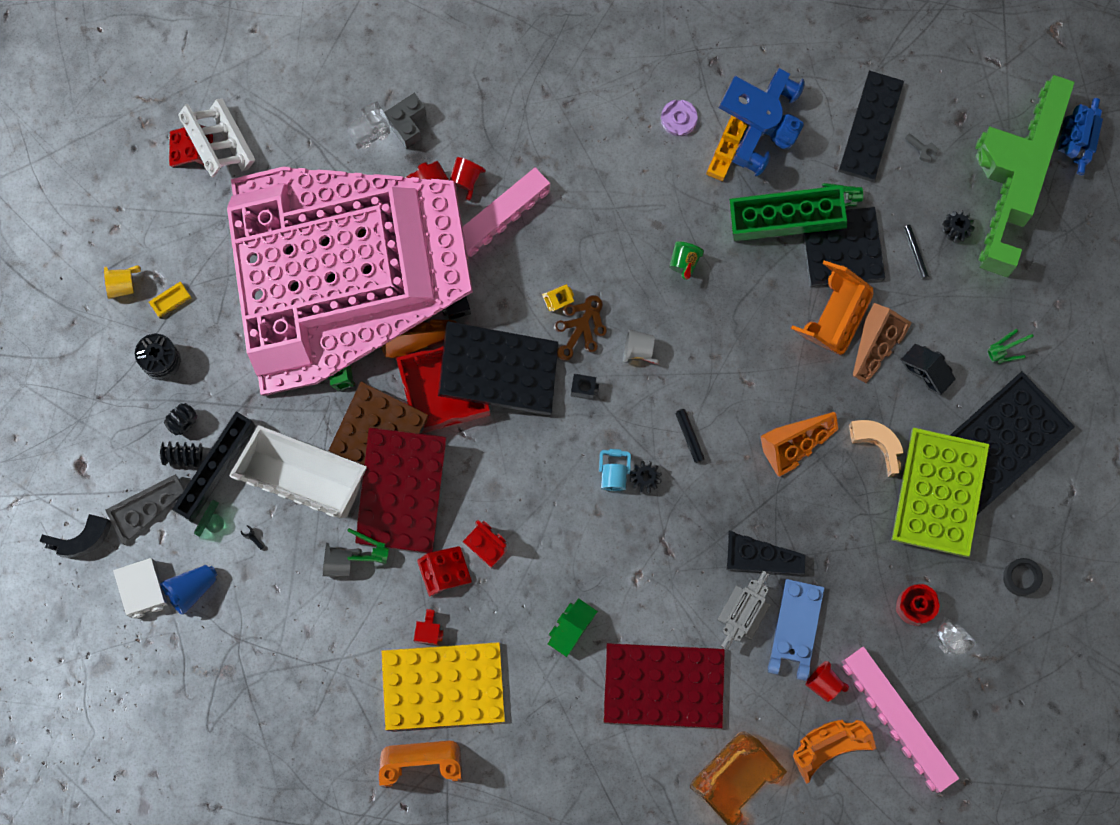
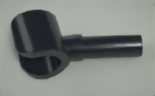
M246 525L250 532L245 535L241 531L242 536L253 541L262 550L264 546L255 537L254 530Z

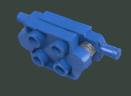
M1098 98L1092 99L1091 108L1082 104L1077 105L1072 115L1066 116L1063 121L1058 151L1065 153L1070 158H1074V163L1079 165L1078 175H1085L1086 165L1092 161L1093 153H1096L1103 122L1101 118L1102 110L1099 109L1100 99Z

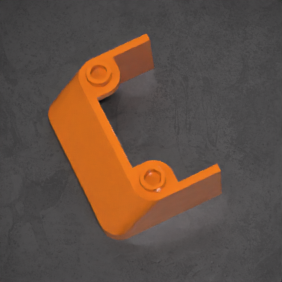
M824 260L823 265L832 271L828 278V284L833 293L818 323L809 322L804 329L792 325L791 329L806 340L833 353L842 355L849 347L873 298L874 290L871 285L847 267Z

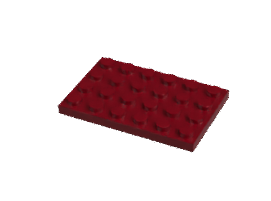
M369 427L364 463L366 470L362 480L357 532L377 542L385 543L384 547L427 553L433 552L447 437ZM356 536L355 543L376 546Z
M607 643L603 723L722 729L725 649Z

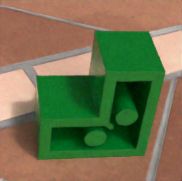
M579 598L574 604L570 603L557 620L559 626H554L549 633L551 639L548 645L567 657L598 611Z

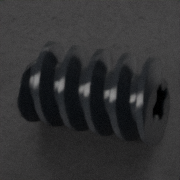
M162 441L160 448L162 465L166 466L169 462L171 466L177 463L180 467L183 464L189 467L192 463L193 467H198L202 461V443L199 444L198 448H195L194 443L188 448L187 442H184L183 447H180L179 442H176L175 447H172V443L169 441L166 447Z

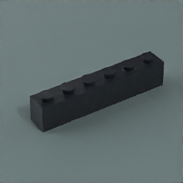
M237 411L234 413L172 508L177 515L193 523L255 428L252 420Z

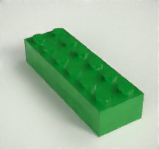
M843 185L729 199L734 241L847 228Z

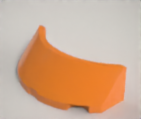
M837 720L823 724L821 727L809 732L800 741L801 745L797 751H794L793 758L805 783L808 784L817 769L829 759L849 751L875 750L876 745L873 733L863 721L856 720L853 723H844V720Z

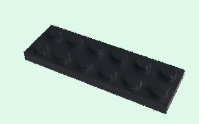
M869 70L838 172L870 182L875 181L904 84L903 80Z

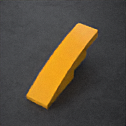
M731 115L706 175L723 182L735 156L736 149L748 126L747 123Z

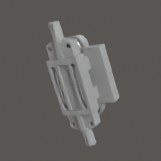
M762 571L758 581L751 580L747 588L742 589L737 585L734 588L717 619L726 625L722 631L726 635L721 645L722 648L725 647L726 650H729L733 640L740 641L743 635L749 639L753 638L770 607V604L766 603V598H764L769 590L765 583L770 574Z

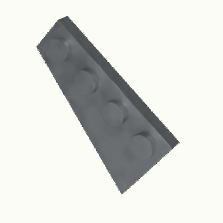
M176 474L105 509L123 545L181 496L184 488Z

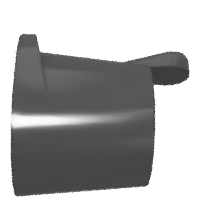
M326 543L322 576L349 577L351 560L347 558L349 556L352 557V554L361 555L362 549L343 550L330 547L329 543Z

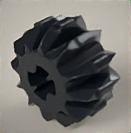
M954 210L951 215H946V220L943 221L942 225L945 227L943 233H949L947 239L952 236L954 237V242H957L958 238L963 242L966 238L971 237V232L974 231L975 227L972 226L974 220L968 219L970 213L965 216L963 215V210L959 214Z
M181 403L177 407L175 406L165 417L164 424L175 436L182 435L189 428H192L198 415L190 405Z
M641 461V468L635 464L634 469L636 471H630V475L633 477L629 481L630 483H635L633 489L641 487L639 493H643V490L646 489V492L649 494L651 493V488L657 490L656 484H661L662 482L658 478L662 476V472H655L658 466L656 465L651 468V461L648 462L647 466H645L644 461ZM644 473L648 474L649 479L647 481L643 480Z

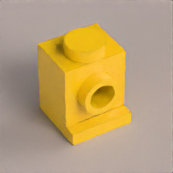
M567 284L542 294L549 311H555L574 302V293ZM556 294H559V295H560V300H559V301H558V299H557V297H556Z

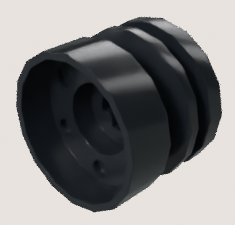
M157 333L149 334L140 339L136 345L134 353L136 362L150 378L165 380L175 375L181 363L180 353L168 337Z

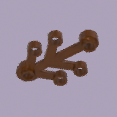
M591 295L582 304L564 306L563 313L565 316H572L575 312H585L581 318L569 321L560 320L554 323V330L556 332H563L565 329L576 327L566 345L558 348L557 357L560 360L566 361L573 357V347L582 332L586 343L585 350L590 353L597 350L598 345L593 341L588 322L591 316L595 325L594 334L600 337L604 336L607 332L606 327L601 322L599 312L602 310L603 303L598 296ZM592 301L596 303L595 308L591 305ZM567 307L572 309L571 314L567 312ZM558 323H561L563 326L561 330L557 327ZM599 327L603 330L602 334L598 333ZM590 343L594 346L593 350L589 349ZM565 349L569 351L568 356L564 354Z

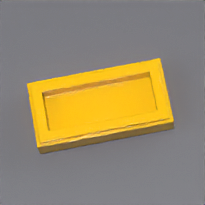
M180 281L150 300L149 304L160 319L191 299V296Z

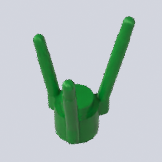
M822 183L823 187L840 186L836 184ZM843 186L846 200H850V202L845 203V208L857 206V202L863 201L862 187Z
M1018 329L1010 332L987 349L991 361H997L998 364L1007 361L1025 359V355L1005 357L1007 349L1033 338L1034 335L1030 334L1006 346L1001 345L1016 334Z
M350 528L347 529L349 533L377 546V548H372L371 556L352 555V557L349 556L347 558L348 560L386 564L389 548H384L385 543L377 542Z

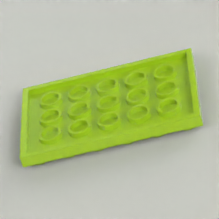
M913 428L891 541L969 557L989 444Z

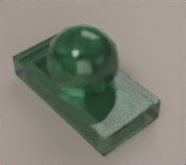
M211 501L193 533L194 536L200 538L205 528L211 533H218L223 529V518L218 514H213L219 502Z

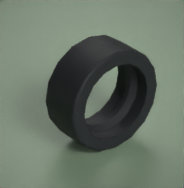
M1020 558L1006 566L1003 572V581L1005 587L1011 593L1017 596H1027L1040 588L1043 582V573L1035 561L1028 558ZM1026 566L1033 572L1034 582L1030 587L1025 589L1019 588L1013 583L1012 572L1016 567Z

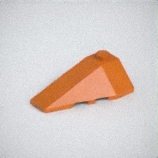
M831 412L778 427L761 435L763 452L777 476L795 469L799 465L798 462L805 455L808 457L812 453L811 450L817 444L824 443L838 430L836 413Z

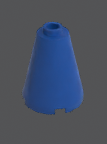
M203 565L164 580L160 585L164 594L170 598L171 601L169 602L180 615H183L217 581L216 576L218 574L212 566Z

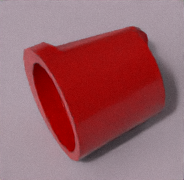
M456 157L449 180L454 181L456 187L468 191L466 200L470 201L473 195L474 184L480 173H485L486 169L470 160Z
M829 661L820 664L805 683L809 689L826 702L835 698L841 690L843 692L849 690V685L843 682L831 669Z

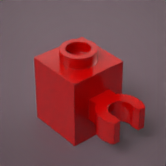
M426 610L425 622L416 621L414 643L438 646V642H442L444 630H441L440 624L433 623L435 610Z

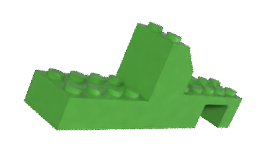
M1053 75L1050 81L1046 80L1044 87L1041 88L1038 98H1040L1039 103L1036 104L1033 111L1034 119L1031 120L1028 126L1029 135L1025 138L989 126L987 131L982 132L980 139L977 140L975 149H977L976 158L979 166L982 167L988 179L1003 184L1000 190L1002 196L997 201L994 209L997 212L989 224L991 230L989 234L987 233L984 240L986 246L984 251H981L978 259L981 262L979 268L1008 278L1017 267L1022 249L1002 243L1003 232L1007 222L1024 227L1034 214L1075 83L1074 81Z

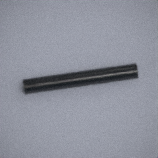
M906 225L903 228L922 279L929 277L912 227L911 225Z

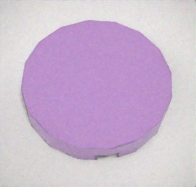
M672 100L662 110V126L672 135H687L693 131L697 124V111L686 100Z

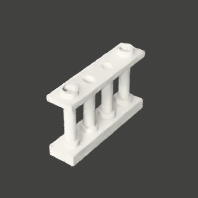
M223 98L216 99L210 109L193 112L189 104L184 105L178 116L210 176L215 177L222 166L236 163L241 171L249 170L255 162V158ZM213 117L217 124L201 128L197 119ZM221 132L225 141L209 143L205 135ZM229 148L233 156L218 159L214 153V150Z

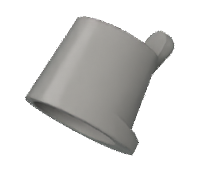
M628 330L624 362L627 363L628 359H642L659 365L660 360L651 359L654 348V335Z

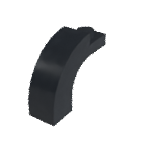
M89 514L85 528L75 538L63 540L42 534L40 542L48 550L56 551L57 549L56 554L60 557H82L93 552L103 543L110 530L111 521L107 518Z

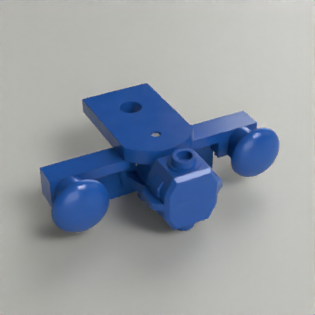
M780 68L774 74L765 92L734 76L718 107L748 124L732 162L755 172V177L765 171L770 160V153L768 151L764 157L754 152L760 137L767 134L778 147L790 149L804 126V123L799 118L791 114L783 115L779 97L783 95L790 99L789 103H794L801 96L805 81L802 78L797 83L789 79L790 73ZM739 97L745 98L747 104H742L739 101Z

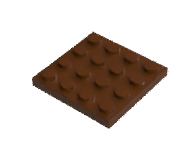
M361 381L328 451L364 465L369 427L421 434L430 415Z

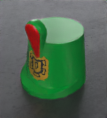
M675 242L669 268L681 273L682 278L688 280L700 257L703 256L704 250L691 243Z

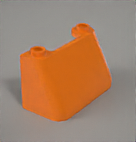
M454 741L387 746L382 750L380 756L379 786L392 787L397 782L399 776H402V767L440 764V772L444 778L452 781H462L460 747Z

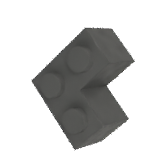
M414 92L384 112L385 121L406 149L421 140V133L415 122L426 116L425 106Z

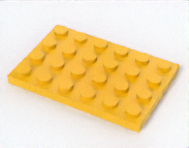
M500 642L381 651L386 731L505 722Z

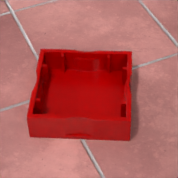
M443 346L435 350L420 351L396 357L408 404L430 415L422 433L490 416L489 406L486 404L438 396Z

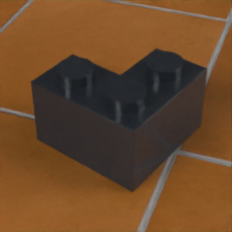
M914 344L900 359L908 372L921 377L928 390L942 395L956 380L952 373V368L945 362V356L939 351L934 352L930 350L927 346L922 347Z

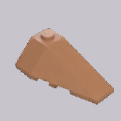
M874 303L865 319L853 376L867 383L880 368V362L885 356L889 357L891 355V349L895 344L902 342L912 322L893 310Z

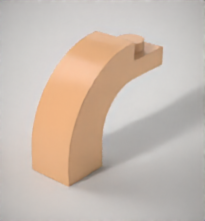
M870 420L852 421L849 424L852 444L868 442L878 446L885 457L888 477L897 476L901 470V462L897 457L904 453L897 436L889 428L878 422Z

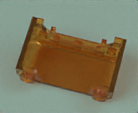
M743 731L738 733L692 780L690 789L726 825H739L743 817L740 809L766 782L770 784L779 783L787 771L759 739Z

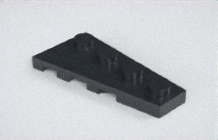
M730 530L728 531L726 570L765 571L766 573L795 575L805 574V554L774 546L771 543L743 536Z

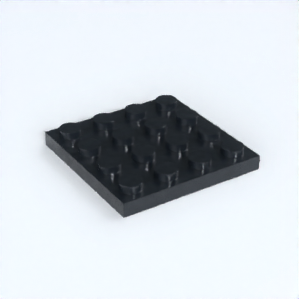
M875 207L846 210L847 228L803 233L810 287L829 286L828 278L832 271L823 265L824 260L847 267L865 282L885 280Z

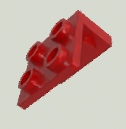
M185 127L170 131L169 166L175 167L193 161L204 165ZM213 134L205 135L208 142L213 143Z
M477 520L475 522L476 528L464 539L463 543L492 569L507 552V541L500 534L494 535L488 523L485 521L481 523Z
M460 546L427 553L417 560L429 597L435 596L443 590L472 582Z

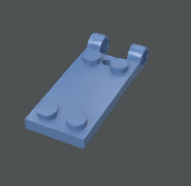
M789 579L785 580L768 673L778 675L782 658L799 662L797 679L807 681L824 587ZM790 649L795 651L793 655L789 653Z

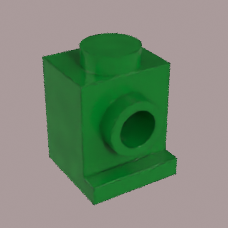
M351 364L329 377L330 386L337 391L356 386L353 381Z

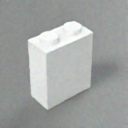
M152 558L113 570L127 616L133 617V619L144 616L145 612H158L163 610V606L168 605L160 585L161 580L155 560Z

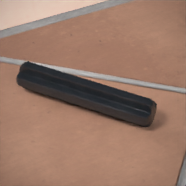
M680 409L676 411L675 415L694 462L700 463L704 461V455L686 410Z

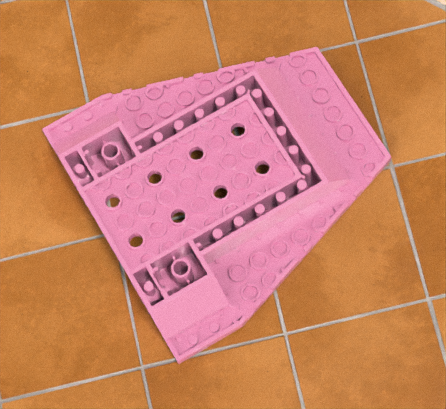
M279 167L231 179L233 196H231L227 212L247 355L258 376L260 395L262 396L316 385L473 292L454 181L427 180L415 177L404 178L403 176L379 174L367 175L319 169L307 170L306 168L295 169L291 167ZM366 229V235L359 238V230ZM326 237H329V244L327 246H322V240ZM293 246V252L290 255H286V248ZM257 254V261L250 263V257ZM367 265H371V272L369 274H364V267ZM335 274V280L328 283V275ZM294 282H298V289L291 291V285ZM262 290V297L256 300V292Z

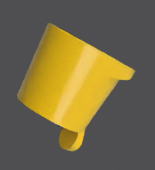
M139 265L128 269L108 270L107 266H104L108 299L134 294L132 273H139L141 271Z

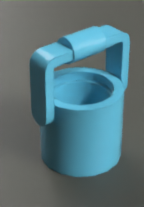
M609 449L600 452L599 472H602V490H626L627 474H630L631 454L629 452L621 451V449ZM603 455L612 457L627 456V466L621 464L603 465Z

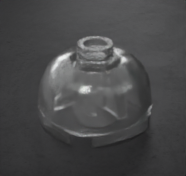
M946 617L937 628L936 636L940 642L938 647L946 654L949 652L954 655L967 653L975 646L976 642L960 625L954 626L952 624L953 620Z

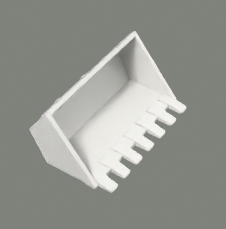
M258 425L229 476L236 480L244 481L249 485L260 487L267 492L278 494L280 497L291 499L301 505L309 506L314 510L325 512L332 517L346 518L360 490L366 466Z

